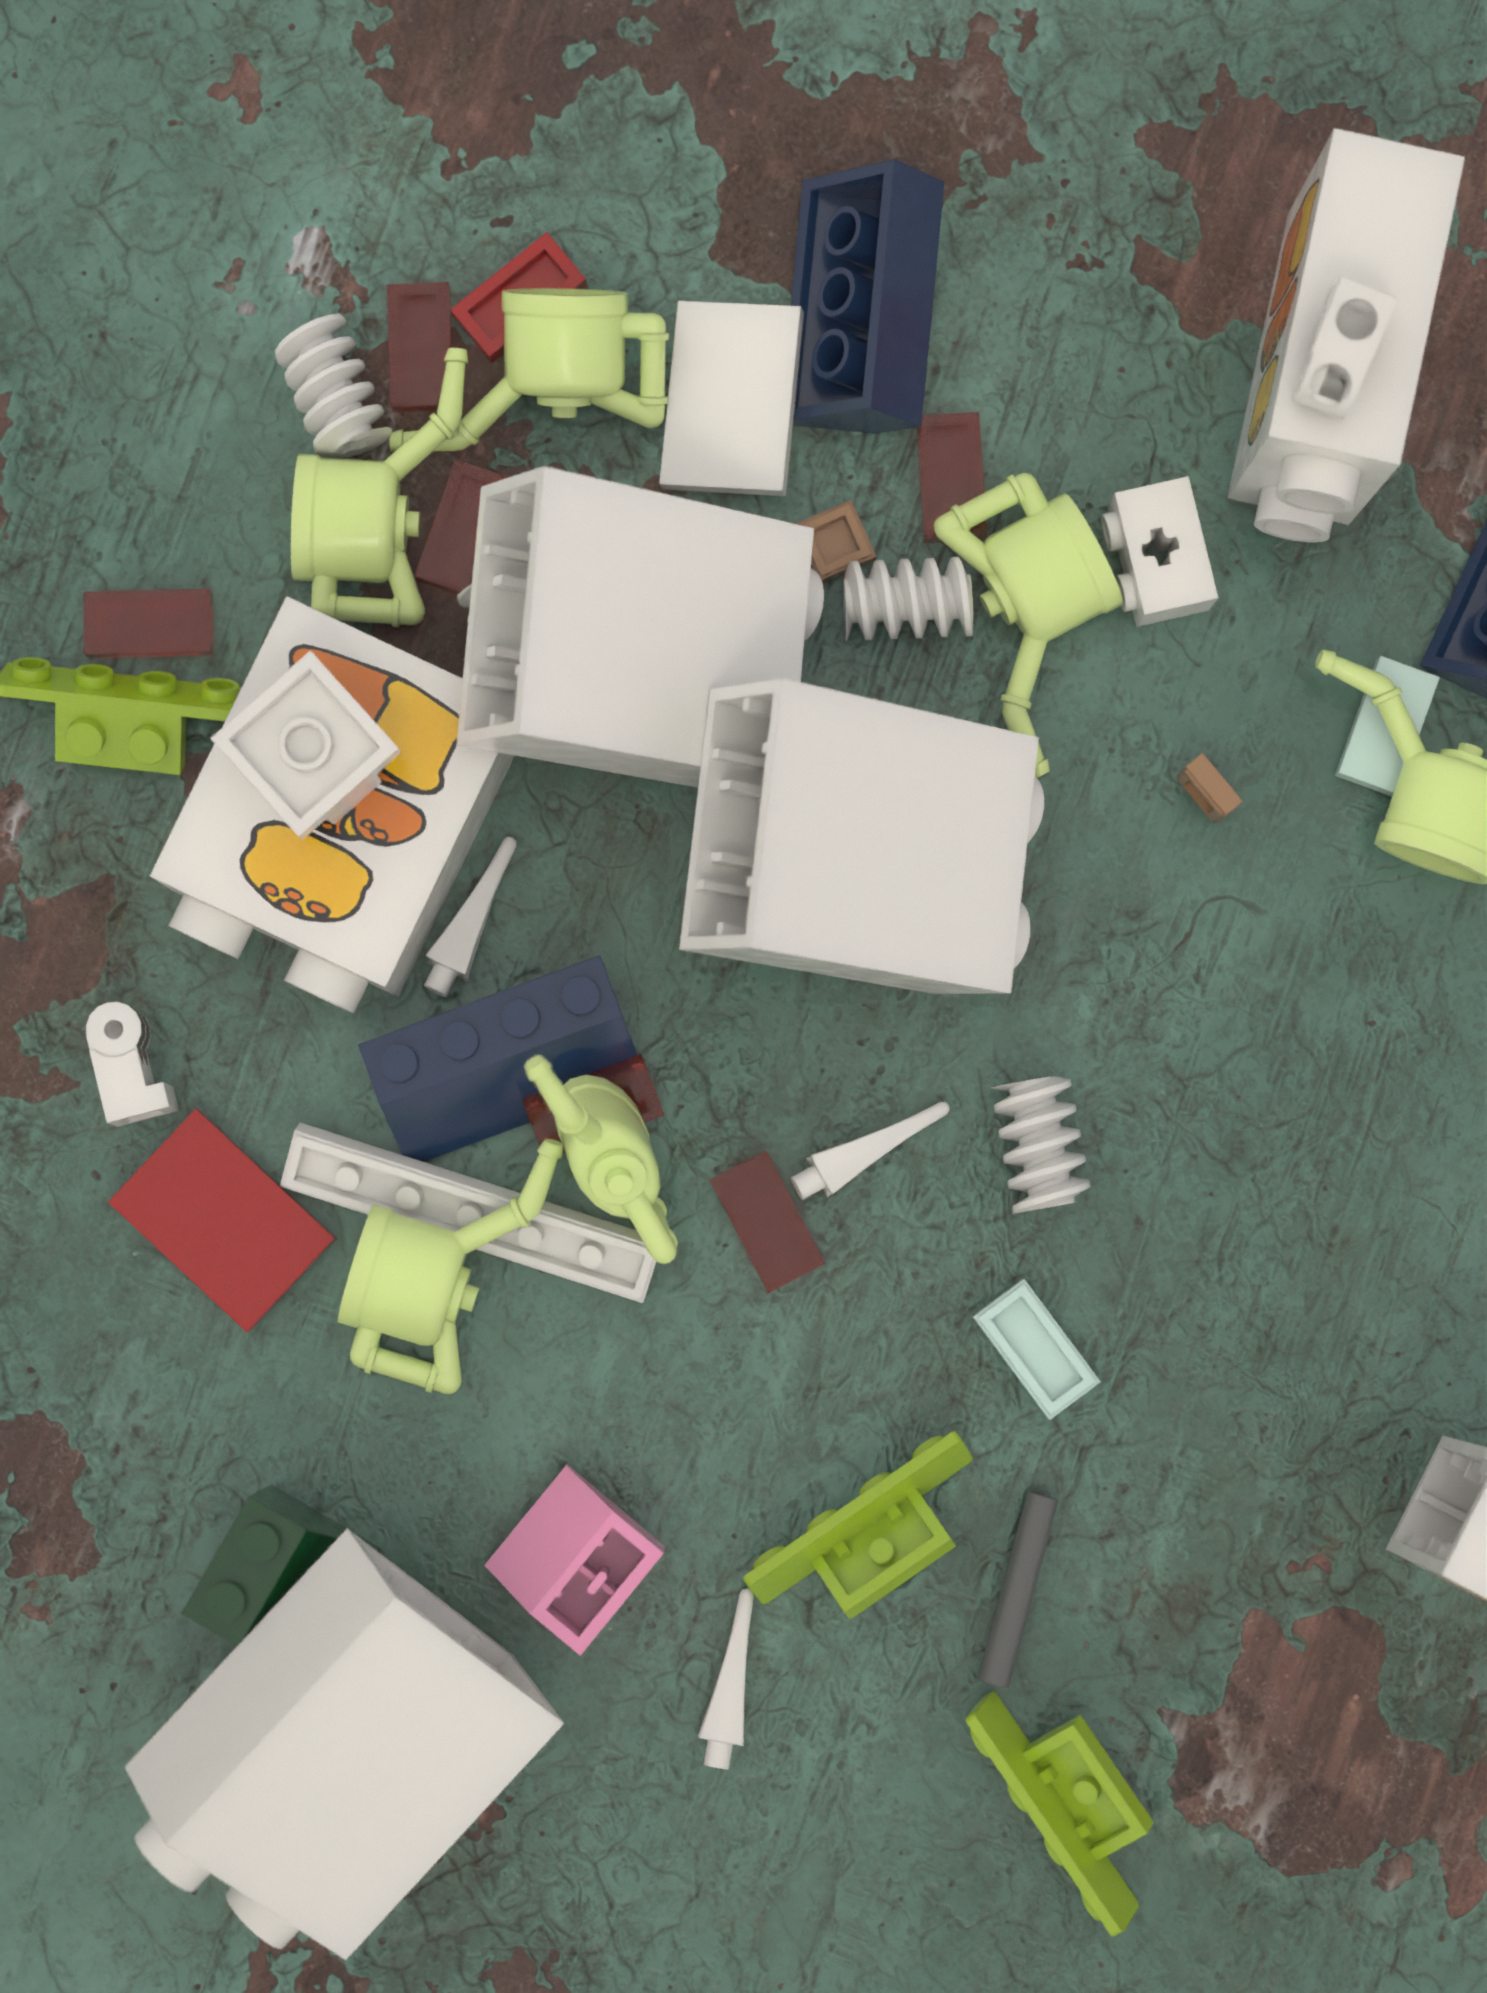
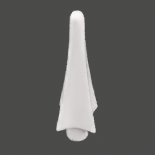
M506 837L502 841L490 865L472 893L425 955L429 958L427 963L433 966L424 984V987L428 990L447 997L456 977L465 982L468 981L490 908L503 874L516 848L517 841L513 837Z
M939 1102L889 1127L812 1154L811 1157L806 1158L811 1167L791 1177L797 1193L804 1200L823 1189L828 1198L897 1145L946 1116L950 1111V1107L946 1102Z
M748 1588L742 1589L739 1593L725 1657L698 1734V1738L708 1739L703 1765L720 1769H729L733 1744L744 1746L746 1657L754 1594Z

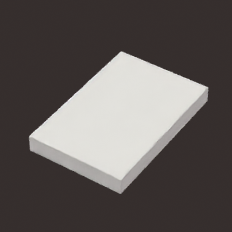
M678 301L659 482L664 490L786 496L804 318L801 306Z

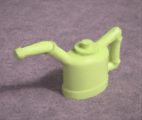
M568 288L503 290L504 378L460 420L459 426L453 433L454 437L451 440L447 438L434 451H458L472 444L477 445L480 442L479 437L522 395L537 396L538 405L551 406L552 417L574 418L577 417V407L593 404L646 428L660 426L665 417V404L668 403V396H665L666 340H669V333L666 332L663 317L656 313H628V293L622 291ZM625 338H637L640 340V395L638 396L621 389L625 381ZM401 429L392 432L390 436V452H395L418 430L404 432Z
M448 348L443 360L446 362L437 414L433 412L429 416L430 420L385 461L322 458L314 454H299L297 456L291 513V573L293 580L312 581L311 608L338 621L392 624V627L397 628L400 625H417L423 620L425 607L405 553L408 536L419 537L420 512L409 511L408 495H400V481L447 438L451 440L454 437L453 433L460 424L463 409L465 364L468 363L466 349ZM337 580L374 583L389 580L394 597L393 599L338 596Z
M1021 473L1016 476L1009 475L1006 477L1005 482L960 506L957 504L951 506L949 512L935 520L934 531L941 541L983 575L987 592L979 595L987 614L991 618L1000 614L1007 625L1010 626L1016 623L1023 633L1006 693L1002 694L1000 701L1003 702L1002 715L1008 730L1036 737L1027 709L1030 710L1032 705L1029 701L1047 642L1101 613L1107 614L1122 606L1123 597L1113 571L1095 535L1070 496L1063 493L1047 501L1034 476L1029 473ZM1017 503L1022 506L1026 514L1024 518L990 535L984 543L970 532V528ZM1039 742L1035 769L1036 778L1050 771L1048 758H1044Z
M1322 649L1316 659L1315 667L1324 675L1329 673L1373 698L1370 701L1373 706H1377L1403 761L1385 820L1380 824L1374 844L1383 851L1424 869L1467 882L1487 884V759L1482 758L1483 749L1472 744L1459 743L1457 750L1441 749L1439 753L1426 751L1400 696V693H1402L1400 687L1396 688L1391 679L1382 673L1336 656V652Z
M537 1055L529 1059L525 1064L528 1079L534 1081L555 1117L559 1138L564 1146L570 1169L579 1188L595 1206L610 1215L629 1218L643 1240L647 1252L655 1261L661 1264L672 1262L677 1253L678 1241L675 1233L669 1228L666 1219V1206L658 1198L660 1191L659 1168L650 1143L646 1124L637 1105L623 1089L605 1078L583 1075L571 1078L563 1085L551 1070L552 1065L545 1058Z
M544 1139L537 1149L539 1155L519 1198L514 1197L510 1199L508 1205L457 1231L397 1214L392 1209L383 1206L372 1205L355 1252L337 1320L338 1323L357 1328L350 1350V1359L355 1366L364 1369V1373L367 1374L375 1372L426 1388L425 1391L429 1393L437 1391L443 1394H453L459 1390L462 1376L455 1322L460 1309L469 1312L473 1311L479 1292V1287L468 1284L472 1269L464 1267L466 1254L520 1226L525 1228L531 1225V1220L539 1215L545 1203L557 1161L562 1158L563 1144L553 1139ZM382 1333L418 1345H432L434 1364L381 1348L379 1342Z

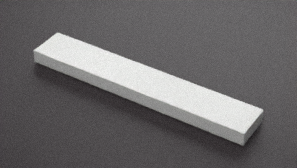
M301 1122L294 1130L280 1187L367 1215L372 1205L376 1204L392 1209L397 1214L452 1231H457L508 1205L510 1199L514 1197L519 1198L521 1194ZM545 1201L539 1215L531 1220V1225L525 1228L520 1226L476 1249L640 1303L644 1302L657 1262L647 1252L646 1246L637 1230Z

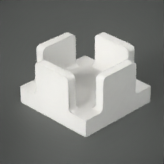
M311 650L210 738L301 840L327 819L332 824L337 823L382 782L378 777V773L401 753L400 749Z

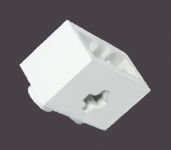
M1189 476L1114 493L1107 507L1109 513L1102 514L1101 523L1108 550H1118L1123 574L1116 575V581L1123 597V605L1121 606L1123 611H1133L1136 627L1209 611L1217 601L1218 594ZM1151 541H1154L1158 551L1168 550L1169 552L1162 566H1158L1155 556L1144 557L1143 553Z

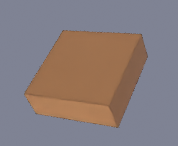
M852 500L796 523L797 525L814 528L811 569L819 574L822 583L844 575L850 561H858L860 567H863L876 560L875 552Z
M1203 753L1186 765L1177 775V781L1212 823L1215 822L1217 824L1243 802Z

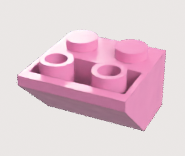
M566 1465L486 1562L485 1567L529 1614L581 1656L661 1558L665 1551V1545L569 1465Z

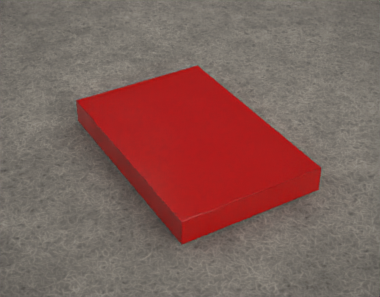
M196 1108L108 1201L113 1208L246 1332H250L337 1239L202 1111Z

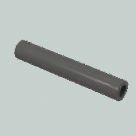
M1027 1491L978 1679L983 1682L1009 1688L1058 1499Z

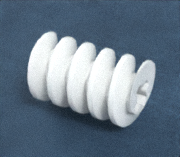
M341 314L326 315L300 326L288 334L275 350L277 363L283 368H287L284 373L287 386L297 391L294 395L296 408L302 413H307L303 418L305 430L309 434L316 436L313 440L315 454L322 458H347L363 454L380 446L392 434V428L372 429L371 427L372 423L383 416L384 409L379 404L363 406L361 403L374 393L375 388L373 383L369 381L354 384L352 382L353 378L364 371L365 364L361 359L344 361L342 358L355 348L356 343L354 338L350 336L333 337V334L340 331L346 324V319Z
M959 557L949 559L943 576H941L934 558H926L924 560L919 576L915 575L909 559L899 560L894 577H890L883 560H875L869 578H865L858 561H850L843 579L845 640H848L853 623H859L865 640H872L878 622H884L890 639H898L903 621H909L916 638H923L928 620L935 621L941 637H948L954 619L960 620L966 636H973L971 575L966 574Z
M1052 1076L992 1087V1089L1008 1091L1010 1096L994 1104V1112L1014 1117L1013 1122L999 1129V1138L1019 1143L1018 1147L1003 1155V1161L1005 1164L1021 1166L1024 1170L1008 1180V1188L1028 1192L1027 1198L1012 1206L1013 1214L1076 1203L1074 1197L1091 1187L1090 1180L1072 1177L1069 1173L1086 1162L1084 1154L1065 1151L1066 1145L1081 1137L1080 1130L1061 1126L1060 1124L1061 1120L1077 1111L1076 1105L1056 1101L1055 1097L1072 1086L1071 1079Z

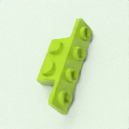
M24 657L8 662L0 672L1 697L55 702V761L181 775L186 766L187 717L226 721L242 688L239 687L237 682L225 678H211L199 683L176 680L173 674L162 671L144 672L139 676L114 673L112 668L100 664H86L76 669L51 666L49 661L37 657Z
M956 1431L949 1433L945 1437L935 1436L926 1440L913 1452L912 1459L893 1473L885 1472L871 1478L862 1486L857 1498L839 1510L830 1509L815 1517L808 1524L806 1533L786 1547L776 1546L763 1553L754 1562L753 1570L744 1575L743 1580L762 1604H767L816 1570L843 1612L851 1620L956 1547L922 1496L968 1465L973 1460L972 1455Z
M995 1691L988 1693L979 1700L966 1717V1723L970 1728L975 1746L984 1756L993 1761L1007 1782L1008 1792L1015 1805L1020 1810L1028 1813L1043 1835L1046 1849L1051 1858L1058 1865L1064 1866L1081 1891L1083 1904L1089 1914L1094 1919L1101 1921L1112 1937L1124 1932L1136 1913L1139 1903L1108 1858V1855L1148 1834L1154 1824L1153 1820L1081 1714L1030 1743Z

